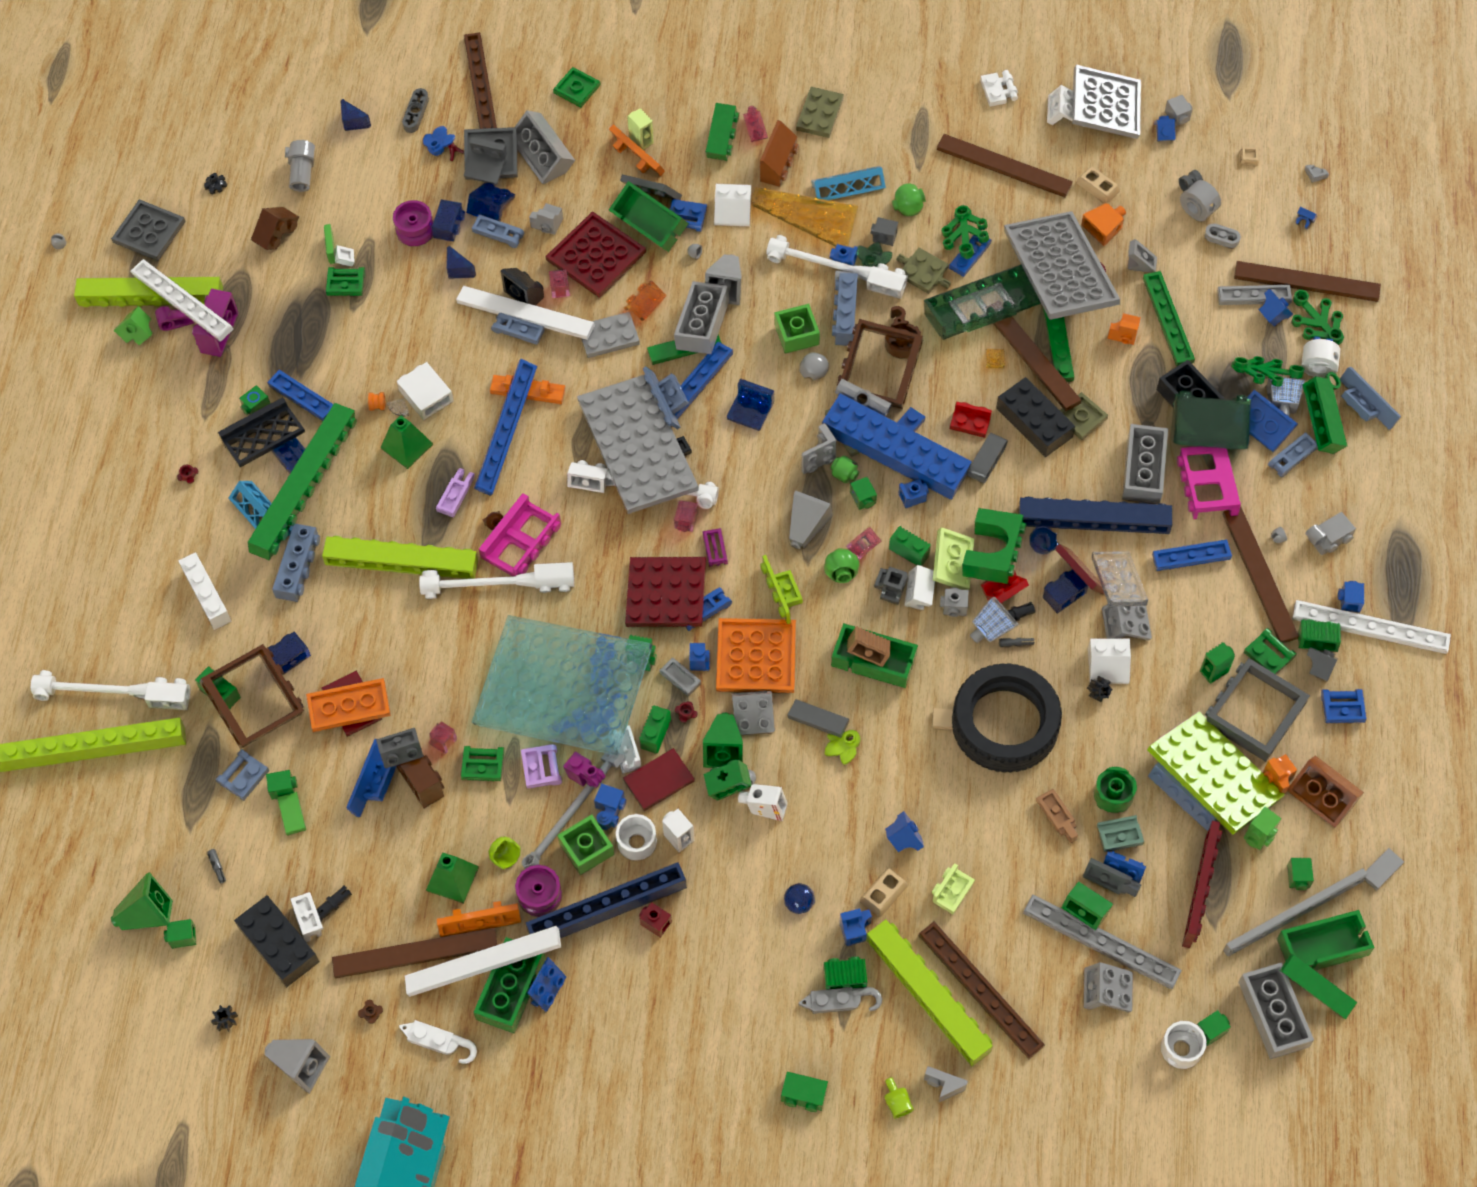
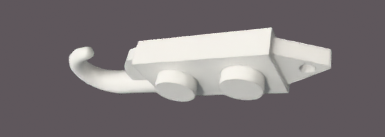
M417 1020L414 1023L399 1025V1028L406 1035L408 1042L445 1055L452 1054L459 1045L468 1048L470 1055L467 1059H460L459 1063L468 1064L476 1057L477 1048L475 1044L468 1039L454 1035V1033Z

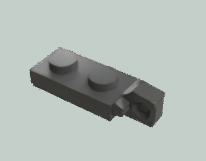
M1093 858L1089 860L1083 874V878L1118 895L1120 893H1128L1136 897L1141 888V884L1132 880L1130 876Z

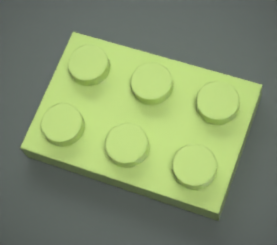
M942 527L938 529L933 581L960 590L970 589L971 578L962 576V563L966 550L973 551L974 538Z

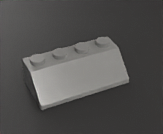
M527 110L515 126L517 129V150L541 183L545 184L565 174L575 162V159L543 115Z

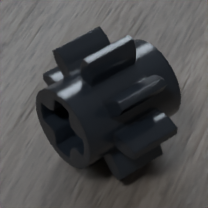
M1101 676L1094 680L1091 679L1087 687L1091 692L1089 697L1102 702L1103 698H1109L1113 690L1109 686L1111 681Z
M219 1005V1009L216 1012L212 1011L215 1019H212L211 1023L217 1025L219 1032L222 1028L227 1029L229 1032L233 1025L237 1026L234 1018L238 1017V1014L232 1012L230 1005L227 1008Z

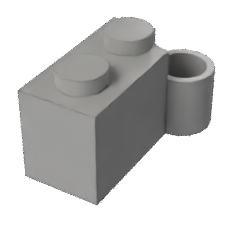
M1340 512L1322 524L1312 526L1305 534L1319 553L1324 555L1327 552H1334L1342 543H1349L1354 538L1353 534L1356 528Z

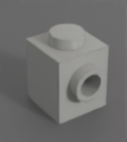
M1183 95L1167 100L1165 113L1169 116V119L1175 118V126L1190 121L1193 111L1192 106Z

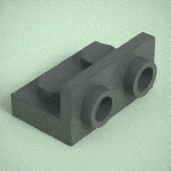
M415 727L376 739L385 768L423 757Z

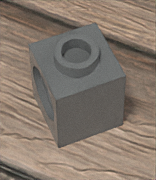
M878 217L876 224H872L870 234H873V242L893 246L898 232V222Z

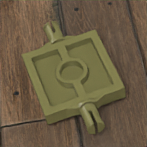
M919 247L910 258L905 257L901 253L897 256L896 260L905 264L902 270L908 276L907 282L928 294L938 284L947 289L950 287L951 282L943 278L944 273L949 268L948 263Z

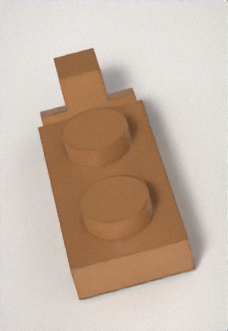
M1051 789L1038 796L1036 802L1057 833L1061 836L1065 835L1070 843L1076 841L1078 834L1075 831L1077 827L1075 819L1056 791Z

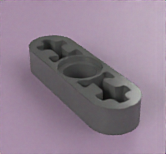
M416 89L411 96L402 121L403 128L408 133L416 132L420 126L429 101L428 92L425 89ZM414 108L420 109L418 113L411 112Z

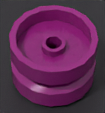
M409 200L396 207L393 212V223L398 240L408 246H420L431 240L434 235V223L430 208L425 203L418 200Z
M534 865L524 869L517 877L515 889L519 905L523 911L531 916L541 917L558 908L562 899V891L559 877L554 870L547 866Z

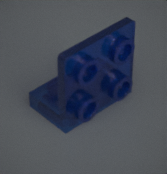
M484 183L469 194L466 213L476 217L482 215L501 222L503 206L513 200L515 194L511 193L508 189H500L491 183Z
M740 378L737 384L738 394L727 414V420L760 431L774 404V390Z

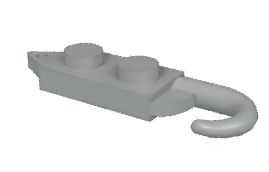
M871 987L811 991V994L801 1000L798 1005L811 1010L813 1014L849 1011L858 1008L861 996L872 995L876 998V1004L870 1007L869 1011H875L882 1004V996L878 990Z

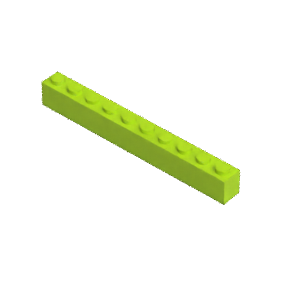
M173 718L0 744V772L186 745L185 726L181 718Z

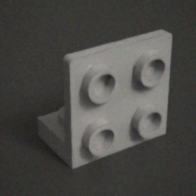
M825 423L818 426L817 446L802 453L801 471L803 474L814 472L818 467L824 464L828 465L836 459V439Z
M1115 598L1102 607L1107 639H1121L1124 636L1144 640L1152 639L1145 604Z
M771 691L732 693L734 718L741 735L775 731Z
M1101 962L1084 968V1008L1091 1010L1104 1005L1125 1012L1132 1011L1133 973L1131 971Z

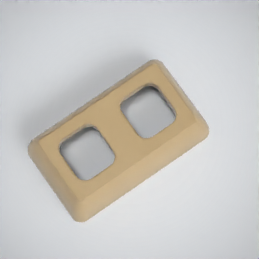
M1090 167L1076 182L1104 204L1111 201L1120 192V188L1115 182L1094 167ZM1092 172L1098 178L1095 181H1090L1086 176ZM1106 182L1111 188L1108 191H1104L1099 186Z
M887 868L861 897L860 902L878 917H881L906 889L908 884L898 874ZM889 875L898 881V884L893 889H890L883 883ZM875 890H879L885 895V899L880 904L870 898Z

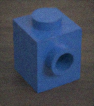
M1356 581L1344 582L1342 589L1339 588L1338 590L1341 610L1361 612L1364 605V583Z

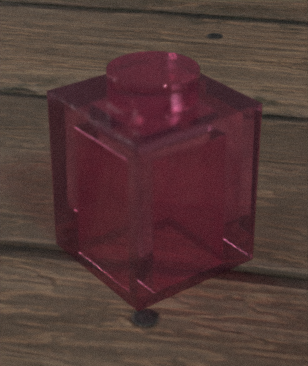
M567 269L549 271L552 298L570 296Z
M679 500L674 518L675 529L682 532H693L698 515V503Z

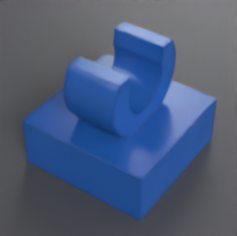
M1300 206L1297 212L1299 217L1296 220V224L1299 225L1301 220H1306L1305 228L1307 229L1310 226V221L1315 222L1317 214Z

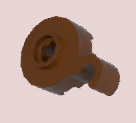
M900 306L891 308L890 318H895L891 324L892 328L921 335L918 326L915 327L905 320L906 311ZM885 336V348L889 354L899 359L909 358L913 343Z

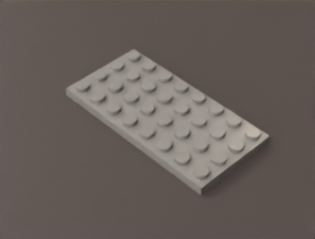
M1072 211L1004 225V231L1049 319L1120 305V298Z
M644 375L577 396L578 403L628 514L699 491L698 484L672 428L665 422L664 417L666 416L657 405L659 402L651 393L652 387L647 383Z

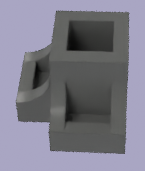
M890 566L888 569L880 568L874 584L875 588L882 590L880 599L898 605L908 580V573Z
M1310 647L1307 653L1313 664L1310 674L1328 681L1338 658L1335 657V653L1324 649L1323 652Z

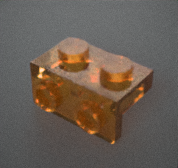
M652 280L648 283L643 282L637 288L639 292L636 295L632 294L626 300L627 305L624 307L625 310L631 309L641 321H644L667 296Z

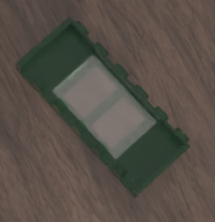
M1018 265L925 299L924 314L938 335L945 340L966 331L971 332L1017 315L1018 312L1037 306L1041 302L1022 265Z

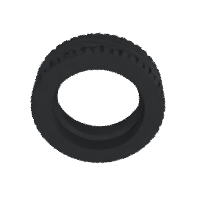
M1011 663L989 665L977 670L975 674H971L959 688L952 713L953 734L961 750L972 761H975L976 764L996 772L1012 773L1023 771L1043 761L1055 746L1062 721L1061 703L1053 686L1036 671ZM997 691H1010L1026 697L1035 705L1040 713V726L1036 735L1032 739L1016 745H1003L987 739L978 731L973 721V710L978 700L987 694Z

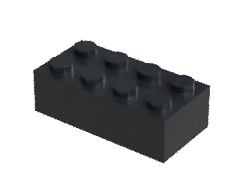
M1186 360L1159 378L1156 390L1204 441L1233 422L1236 410L1189 360Z
M1026 377L998 396L996 409L1044 457H1047L1073 438L1075 425Z
M268 895L234 920L239 930L286 988L320 962L315 952Z

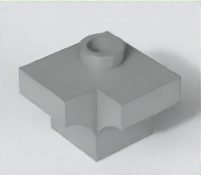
M546 203L543 209H539L538 212H532L529 216L531 228L555 235L563 220L562 208Z

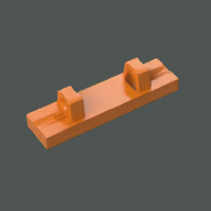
M614 124L609 128L610 132L618 139L613 145L615 150L621 153L626 148H629L641 159L636 167L643 174L649 168L653 169L660 176L665 172L659 163Z
M493 375L490 394L507 396L513 376ZM532 380L526 399L562 404L566 388L565 385L549 383L546 380H542V382Z
M501 901L493 902L494 908L461 914V909L453 910V916L437 919L440 937L521 923L518 903L502 906Z

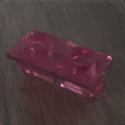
M749 106L747 113L743 114L751 142L767 139L768 135L760 110L757 111L756 107Z

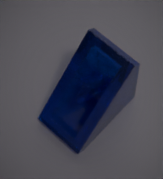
M344 99L340 101L345 131L371 127L368 114Z
M448 246L446 265L448 278H474L476 276L475 266L451 246Z

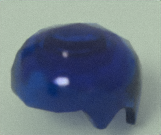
M1045 526L1036 527L1029 536L1031 548L1036 553L1042 555L1053 552L1059 545L1057 534Z
M802 883L791 885L784 894L785 906L790 912L795 914L809 912L816 901L814 891L808 885Z

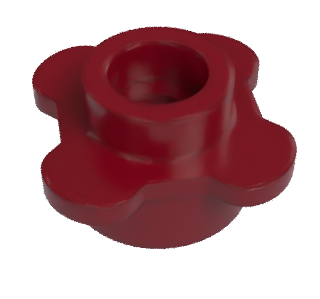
M183 465L179 469L177 479L178 481L183 480L191 484L194 482V477L199 471L191 465Z
M690 701L675 707V713L679 715V720L682 723H686L687 720L696 718L698 715L697 711L694 710L693 703Z

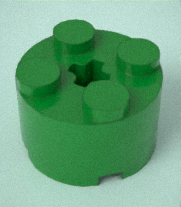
M1109 767L1098 776L1094 788V799L1098 808L1111 813L1126 811L1132 804L1137 790L1134 776L1132 777L1129 771L1122 767Z

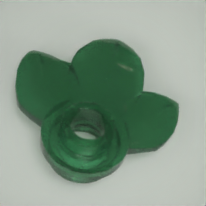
M875 242L868 248L859 245L857 256L862 261V266L878 267L880 263L886 265L890 262L892 252H883L880 243Z

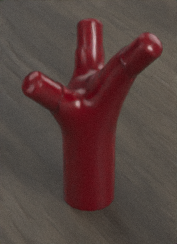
M454 142L448 146L451 162L454 160L455 152L464 153Z

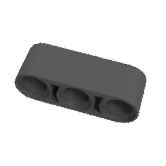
M990 433L973 460L967 476L985 483L1003 454L1008 440Z

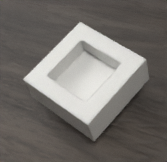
M337 245L334 249L335 263L352 267L354 264V249Z

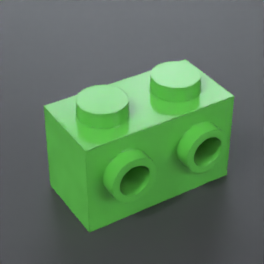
M1265 806L1250 823L1244 839L1253 848L1261 850L1264 845L1268 847L1278 832L1277 827L1282 818Z

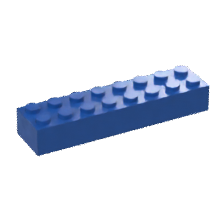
M841 393L822 421V424L825 423L837 441L858 450V452L914 481L920 479L922 483L927 484L929 489L950 500L953 499L964 481L972 461Z

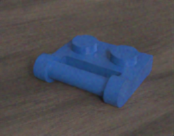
M673 199L670 210L684 220H690L687 221L689 224L686 228L696 229V231L701 232L707 212V204Z
M1355 689V691L1321 690L1325 723H1365L1366 712L1362 689ZM1330 699H1355V701L1331 702Z

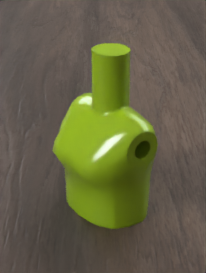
M892 1077L886 1079L885 1082L890 1092L885 1095L884 1099L894 1119L913 1112L914 1108L906 1088L897 1089Z

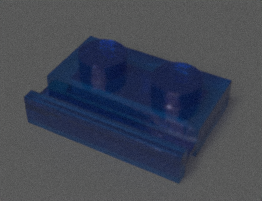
M294 438L272 450V453L290 474L305 448L297 438Z

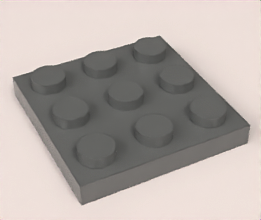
M516 127L464 130L465 169L471 153L469 142L471 137L505 144L507 156L500 178L518 177Z
M139 199L111 239L117 245L158 261L186 221L180 215Z

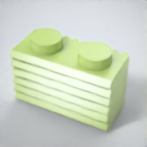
M642 109L631 112L627 117L629 138L644 150L654 143L653 122Z

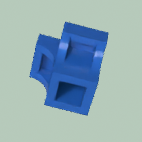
M1271 289L1264 293L1266 301L1258 310L1269 323L1276 326L1280 321L1289 319L1293 315L1288 308V302L1283 297L1279 299Z
M904 811L897 815V819L893 824L885 828L888 840L898 852L905 848H914L919 851L924 847L922 837L917 832L919 831L917 825L913 820L911 821Z
M859 908L840 913L839 924L846 946L866 941L867 934L865 928L872 921L870 909L861 911Z

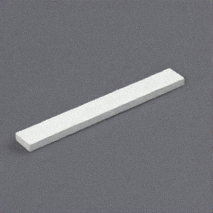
M144 259L130 271L136 278L220 342L233 330L229 323Z
M463 286L456 299L458 304L497 315L498 313H504L550 330L588 340L595 326L592 321Z
M1299 600L1295 602L1292 620L1312 619L1317 622L1331 621L1336 624L1339 623L1341 631L1444 654H1447L1449 650L1451 634Z
M554 926L405 975L406 994L411 997L560 948L559 928Z

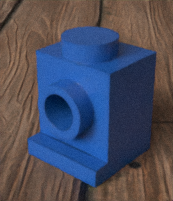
M837 244L835 249H831L830 259L854 266L858 247L854 246L852 248Z
M918 479L906 484H899L898 494L905 509L926 502L927 494L929 493L926 483H922Z
M690 643V671H710V652L706 650L705 643Z

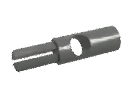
M1000 638L999 646L1034 645L1035 642L1022 641L1035 640L1034 638Z
M211 849L207 852L212 868L217 875L219 883H225L226 878L216 850Z

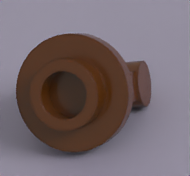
M500 511L491 512L482 521L485 526L494 530L502 520L503 515Z

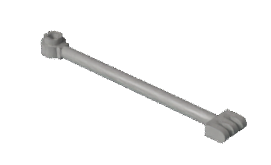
M611 750L606 751L601 758L604 764L600 768L604 775L611 766L617 768L624 760L623 754ZM586 785L536 850L523 858L522 866L525 869L529 866L540 865V856L589 796L594 787Z

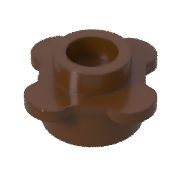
M366 1000L363 1009L358 1011V1016L364 1018L369 1024H374L383 1012V1008L380 1005H375L372 1000Z

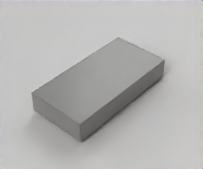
M673 657L659 670L662 676L686 696H690L701 685V680Z
M1388 848L1366 870L1367 876L1364 880L1377 891L1404 864V861Z

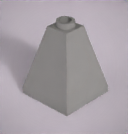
M724 254L706 270L705 283L728 286V304L740 305L742 276L739 257L732 254Z
M795 490L789 534L792 547L797 549L805 548L831 519L833 513L830 503Z
M312 1039L272 1040L264 1051V1055L309 1094L330 1058L328 1053Z

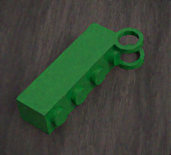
M1334 372L1327 373L1325 378L1315 376L1302 385L1318 451L1335 454L1347 447L1334 390L1340 388L1341 381ZM1330 376L1336 381V386L1331 383Z

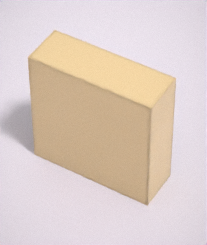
M1242 146L1241 164L1258 165L1259 147Z
M934 708L932 729L952 730L953 709Z

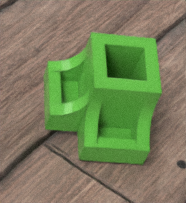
M138 306L114 329V332L126 343L133 339L140 345L153 334L149 328L151 318Z

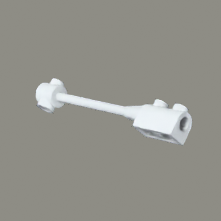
M777 235L776 239L771 238L768 243L767 258L774 263H780L781 259H785L789 255L835 269L857 273L859 278L867 281V290L899 299L902 298L907 284L908 276L900 268H896L893 272L888 270L887 265L881 263L878 264V267L851 266L789 248V242H786L787 238L782 235Z
M580 460L578 463L572 462L569 467L567 487L604 493L606 486H615L608 468L602 463L592 466L588 465L586 461ZM706 482L705 485L699 484V491L687 495L696 496L698 505L703 509H709L717 503L719 487H716L712 482Z
M572 562L534 564V572L513 577L440 580V575H438L437 571L428 570L423 571L422 576H420V593L425 595V599L437 598L436 594H441V588L507 584L540 588L541 593L551 592V588L559 587L560 592L570 591V587H574V566Z
M42 670L40 675H33L31 680L33 698L41 701H47L49 695H54L55 690L129 694L145 699L149 708L188 710L190 700V685L186 684V680L180 678L175 679L174 683H167V679L157 677L155 682L115 686L56 682L55 676H52L50 671Z

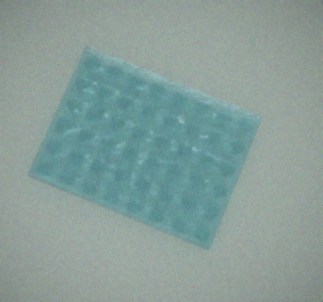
M508 615L472 723L482 727L618 755L652 645L647 642Z

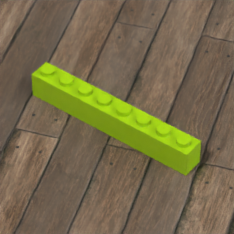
M168 277L202 304H204L205 297L209 295L211 289L223 291L220 277ZM138 278L76 279L74 297L78 306L141 307L147 305H172Z
M326 536L322 554L324 563L328 566L422 575L423 571L434 570L437 571L440 577L475 579L478 565L477 552L472 549L440 548L433 545L420 546L414 543L400 544L395 541L380 542L375 539L369 541L355 537L349 539L340 536Z
M885 919L867 933L866 941L971 1067H973L991 1053L993 1047L992 1040L986 1033L982 1034L974 1018H969L966 1015L963 1005L959 1001L955 1002L951 997L952 993L948 987L942 986L939 983L937 974L933 970L929 971L924 965L925 961L921 955H916L913 952L910 942L906 938L902 939L898 934V928Z

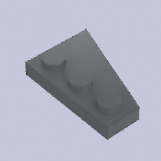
M623 174L620 179L624 184L628 181L647 194L653 193L660 197L681 200L682 197L680 193L665 184Z

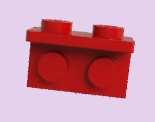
M956 402L949 429L985 438L992 410L982 406H973L966 402Z
M1015 570L1013 577H1009L1008 584L987 580L981 584L987 601L996 597L1000 603H1003L1029 586L1027 579L1017 576Z

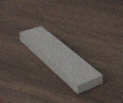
M1290 285L1220 286L1217 289L1219 305L1264 304L1266 301L1264 293L1268 289H1271L1279 299L1283 297L1288 303H1291Z

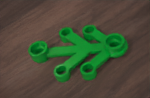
M961 205L955 210V218L941 230L943 236L946 237L943 240V246L946 250L953 249L954 241L962 236V244L959 246L960 255L964 259H970L974 254V249L969 241V233L978 237L979 242L985 243L989 240V235L987 231L981 230L987 229L988 224L986 219L972 215V211L968 206ZM968 221L977 224V228L968 225ZM960 223V226L953 232L952 229Z
M1297 290L1293 297L1294 303L1297 306H1302L1313 319L1294 315L1291 324L1294 327L1308 325L1323 329V331H1316L1310 327L1305 328L1302 335L1306 340H1311L1316 336L1321 339H1333V342L1340 345L1344 340L1343 332L1340 330V322L1343 318L1342 312H1333L1331 316L1333 326L1331 328L1327 323L1329 309L1332 305L1331 300L1328 298L1321 300L1320 315L1308 302L1309 294L1305 290Z
M1255 356L1250 360L1236 357L1231 364V367L1236 372H1246L1254 377V383L1263 384L1265 376L1272 379V385L1277 387L1283 385L1284 378L1276 374L1289 375L1290 378L1301 379L1305 370L1299 365H1291L1289 370L1281 369L1282 360L1273 359L1270 362L1264 363V358Z

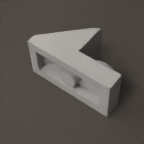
M1136 239L1130 241L1128 269L1150 273L1156 272L1157 257Z
M929 1066L924 1076V1080L929 1085L943 1087L939 1102L965 1091L968 1083L967 1080Z

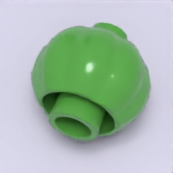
M907 183L901 185L896 190L895 198L892 201L894 210H898L904 216L919 214L923 208V202H926L924 192L914 184Z
M838 548L827 555L824 564L825 574L835 582L847 583L858 574L859 559L850 550Z

